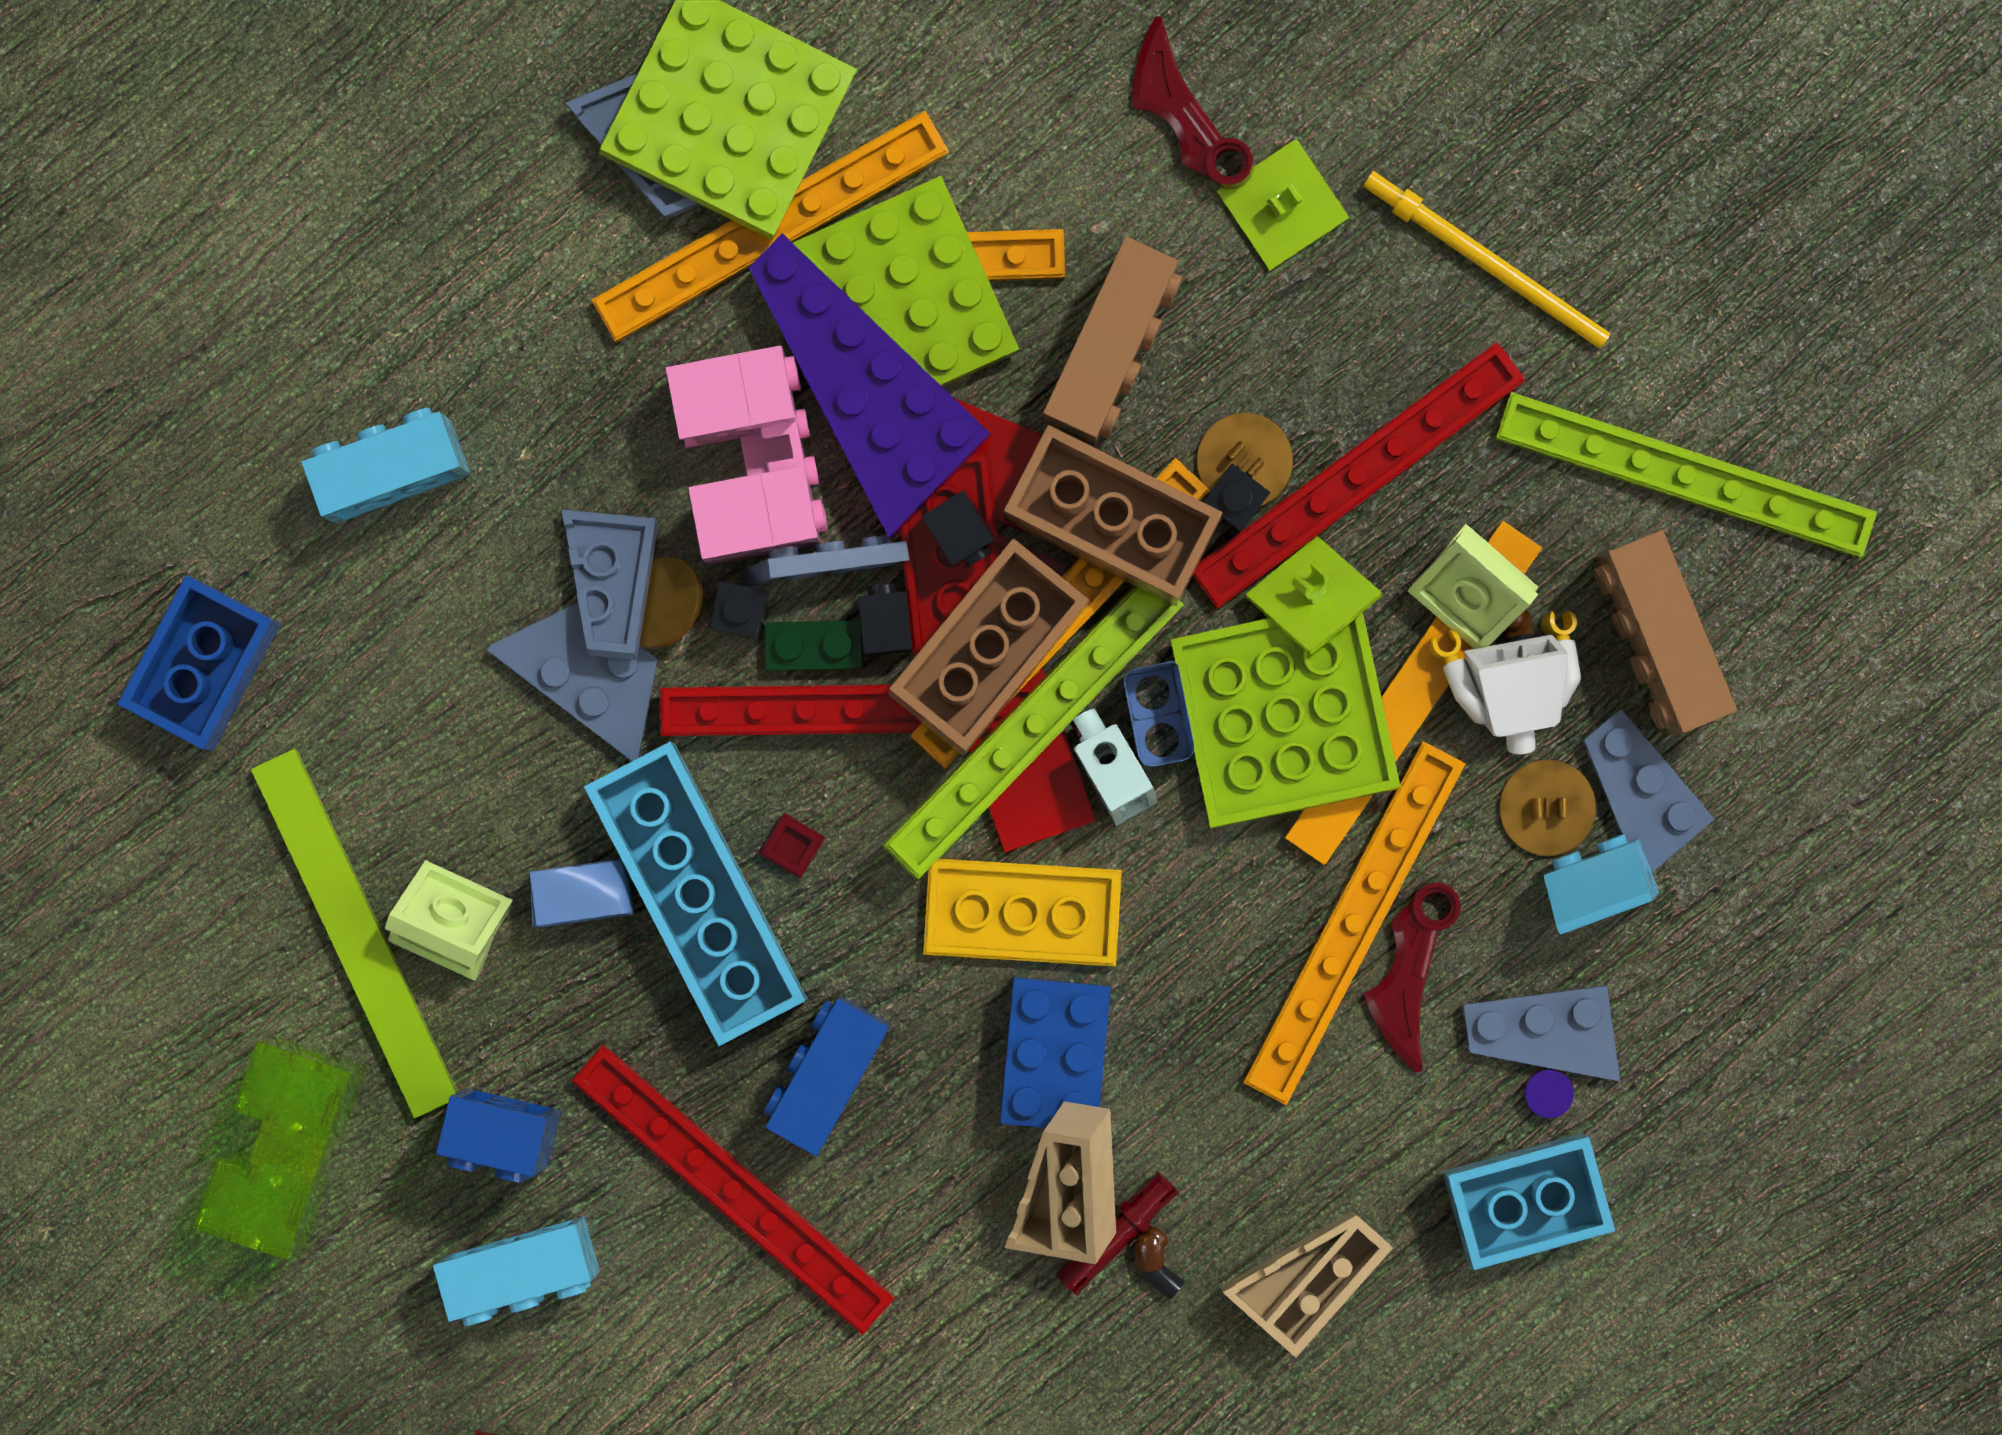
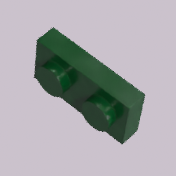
M861 621L765 622L766 671L863 669Z

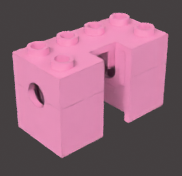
M780 345L666 367L679 440L684 439L685 447L691 448L740 438L747 476L688 487L702 560L710 566L768 555L770 550L798 547L800 549L821 544L820 533L828 532V526L821 499L813 500L811 486L819 484L814 456L805 457L802 438L810 437L806 410H796L793 391L801 390V383L794 356L786 357Z

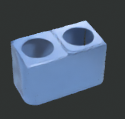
M1176 661L1136 668L1124 676V687L1138 756L1142 766H1159L1184 761L1194 752V740L1178 664L1174 665ZM1148 676L1162 678L1169 687L1170 694L1167 703L1156 710L1142 707L1136 699L1138 683ZM1180 709L1181 715L1175 712ZM1158 723L1171 725L1179 736L1177 749L1166 757L1153 755L1145 744L1147 731Z
M622 859L530 872L533 927H549L635 914L628 871Z

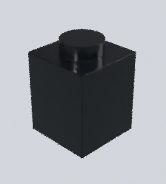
M1231 464L1203 503L1223 512L1221 517L1241 532L1271 492L1234 464Z
M966 489L922 515V518L952 566L963 560L968 568L992 553L987 544L996 537Z
M719 581L710 629L713 632L761 641L770 593L763 589Z
M896 584L867 587L868 595L858 596L864 655L873 656L913 651L907 592H897Z

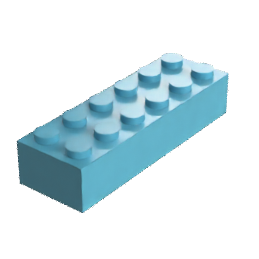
M670 741L584 786L718 1046L808 1000L675 743Z

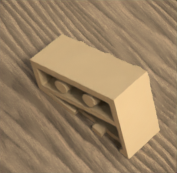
M1064 1101L1043 1131L1028 1176L1029 1181L1025 1194L1019 1203L1016 1212L1018 1215L1013 1230L1008 1236L1005 1248L1096 1264L1116 1234L1111 1112L1107 1108Z
M1350 1211L1227 1282L1220 1288L1232 1302L1297 1358L1393 1247L1357 1214Z

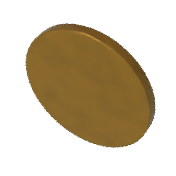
M1253 413L1229 415L1213 424L1201 440L1197 452L1199 478L1205 486L1212 490L1229 466L1234 464L1271 492L1261 505L1263 506L1275 499L1289 481L1293 466L1290 443L1284 432L1266 417Z
M659 557L653 559L639 645L641 648L659 649L673 644L689 631L698 617L703 599L702 583L693 567L679 558Z
M1540 760L1521 767L1508 779L1500 796L1499 814L1506 834L1518 847L1535 855L1556 856L1574 849L1587 837L1595 820L1596 801L1589 782L1577 769L1560 761Z

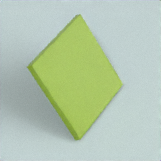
M1297 138L1255 165L1252 176L1245 185L1236 189L1221 188L1217 191V194L1269 272L1349 219V216Z
M1318 536L1314 537L1246 593V598L1310 655L1382 597V592Z

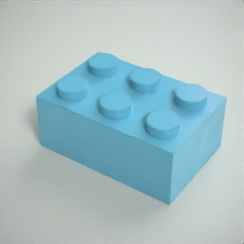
M424 408L403 416L404 424L386 430L384 424L373 426L357 433L359 441L345 446H340L339 441H334L312 449L313 457L301 461L321 517L337 524L471 475L452 421L440 411L432 413L430 408Z
M1583 1133L1442 1171L1467 1264L1473 1270L1615 1231L1589 1136Z
M584 1216L450 1254L433 1264L448 1321L451 1322L462 1318L464 1327L492 1319V1315L498 1313L497 1308L509 1305L511 1313L539 1305L540 1301L545 1300L544 1295L556 1291L558 1299H563L586 1292V1288L591 1287L590 1281L600 1272Z

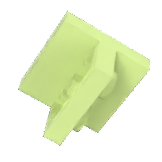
M1465 524L1455 534L1436 560L1416 579L1408 589V592L1449 628L1458 633L1472 648L1477 649L1488 647L1530 606L1538 595L1535 592L1538 586Z
M425 860L389 914L384 929L391 931L388 938L389 942L476 981L483 969L494 935L508 915L513 900Z

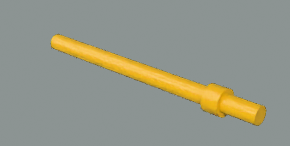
M1375 171L1370 174L1362 186L1394 208L1392 213L1407 223L1411 219L1597 348L1601 349L1609 338L1610 332L1421 203L1423 198L1407 188L1404 192Z

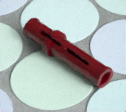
M1157 1171L1129 1201L1124 1199L1118 1205L1120 1210L1115 1214L1116 1234L1098 1262L1091 1264L1070 1260L1056 1273V1276L1070 1291L1078 1296L1089 1282L1141 1231L1146 1233L1152 1227L1150 1222L1180 1192L1164 1175Z

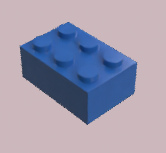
M186 575L117 705L203 750L214 751L281 623L210 585Z
M1014 976L1000 1124L1046 1128L1064 1101L1100 1107L1111 992L1110 985Z
M840 996L835 1004L828 1000L824 1002L811 1028L819 1032L811 1046L804 1042L800 1045L787 1069L795 1074L788 1088L779 1085L763 1111L764 1114L771 1117L765 1128L809 1153L818 1156L891 1023L843 996Z
M467 1088L451 1095L449 1098L436 1154L448 1157L447 1165L453 1168L476 1171V1168H482V1165L497 1168L495 1177L524 1183L525 1179H529L530 1176L534 1177L549 1166L562 1110Z

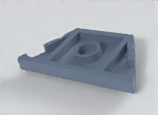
M578 602L491 644L487 651L631 761L640 758L645 724L651 704L650 698L659 662L647 650L639 647L637 660L589 656Z

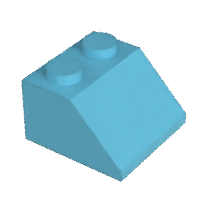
M1622 834L1598 843L1597 846L1600 852L1582 859L1579 851L1552 860L1554 869L1544 874V879L1555 923L1560 935L1649 903L1659 894V889L1639 838L1627 842L1625 835Z

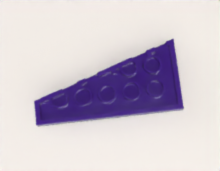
M782 233L749 267V270L888 538L891 539L991 434Z

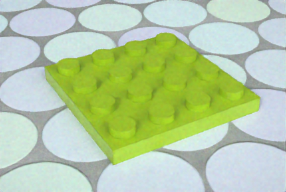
M675 0L599 149V154L773 240L857 69L721 0Z
M942 176L793 242L804 255L942 387L1020 353V349Z
M1363 613L1312 655L1308 654L1269 618L1170 639L1175 663L1179 666L1194 740V753L1211 829L1401 789Z

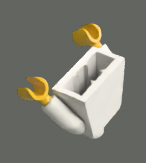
M1551 611L1546 613L1541 621V627L1546 636L1464 651L1465 659H1459L1457 653L1461 648V638L1455 631L1449 630L1447 632L1453 645L1450 652H1444L1438 647L1435 636L1429 641V650L1432 655L1437 659L1445 660L1446 665L1443 667V671L1455 700L1473 722L1485 724L1493 736H1506L1507 751L1510 753L1527 754L1534 751L1536 748L1535 730L1555 727L1560 722L1562 708L1567 706L1580 683L1581 673L1576 643L1574 640H1570L1569 636L1577 626L1576 615L1571 611H1566L1562 614L1563 630H1560L1555 625V615Z

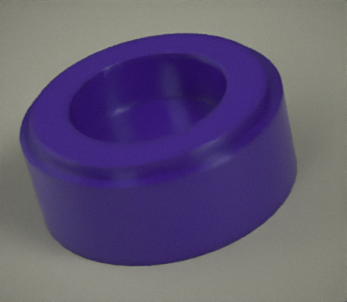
M1543 1069L1535 1072L1528 1078L1524 1086L1523 1095L1526 1105L1533 1113L1544 1118H1556L1563 1115L1570 1108L1574 1098V1091L1570 1080L1564 1074L1552 1069Z

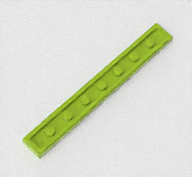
M1513 392L1508 396L1495 436L1496 440L1859 559L1863 558L1877 515V511Z
M1133 585L888 837L882 846L914 879H920L1184 604L1179 601L1176 607Z
M292 749L252 768L251 771L414 1119L447 1104L450 1096L458 1093L298 750Z

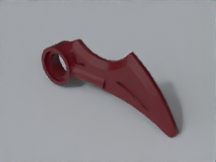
M1155 17L1145 36L1138 56L1133 82L1132 108L1154 113L1170 124L1180 142L1183 165L1209 177L1212 182L1224 189H1236L1245 185L1254 171V160L1249 147L1241 140L1222 137L1185 83L1172 53L1162 17ZM1226 151L1237 152L1243 158L1242 170L1234 176L1222 175L1216 168L1218 157Z
M1442 882L1423 884L1416 890L1412 901L1391 922L1396 941L1393 965L1387 976L1378 985L1363 993L1371 1015L1384 1038L1399 1057L1415 1072H1421L1423 1069L1420 1041L1421 1003L1440 930L1449 928L1456 922L1461 909L1458 894L1452 887ZM1433 892L1444 894L1450 903L1447 915L1439 920L1427 918L1422 910L1424 898Z

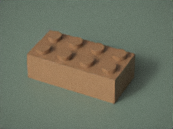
M1125 237L1043 412L1042 423L1050 425L1094 447L1099 436L1107 440L1109 439L1121 411V408L1114 406L1119 393L1129 396L1142 364L1135 362L1138 352L1141 349L1149 353L1161 327L1162 320L1155 317L1159 307L1163 306L1169 309L1180 287L1183 276L1176 274L1179 260L1132 238Z
M1048 425L1004 509V520L1177 607L1220 522L1223 512Z
M1664 530L1597 557L1596 561L1599 567L1593 569L1594 577L1601 593L1604 596L1610 594L1617 612L1611 614L1614 626L1621 640L1629 639L1635 653V657L1630 658L1631 667L1639 684L1647 683L1654 701L1648 703L1657 728L1659 730L1666 728L1668 736L1682 734L1737 712V707Z
M1013 538L889 688L888 696L964 757L1085 610L1089 599Z

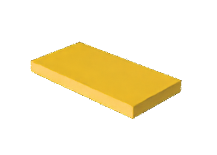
M938 859L928 870L923 955L1116 966L1122 870Z

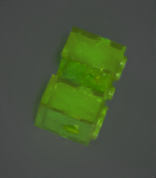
M279 1036L258 1040L233 1111L261 1120L262 1124L251 1156L237 1150L217 1158L193 1229L284 1260H288L306 1250L329 1183L328 1180L323 1179L336 1139L344 1136L368 1066Z

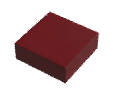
M783 813L759 854L801 879L826 837L788 814Z

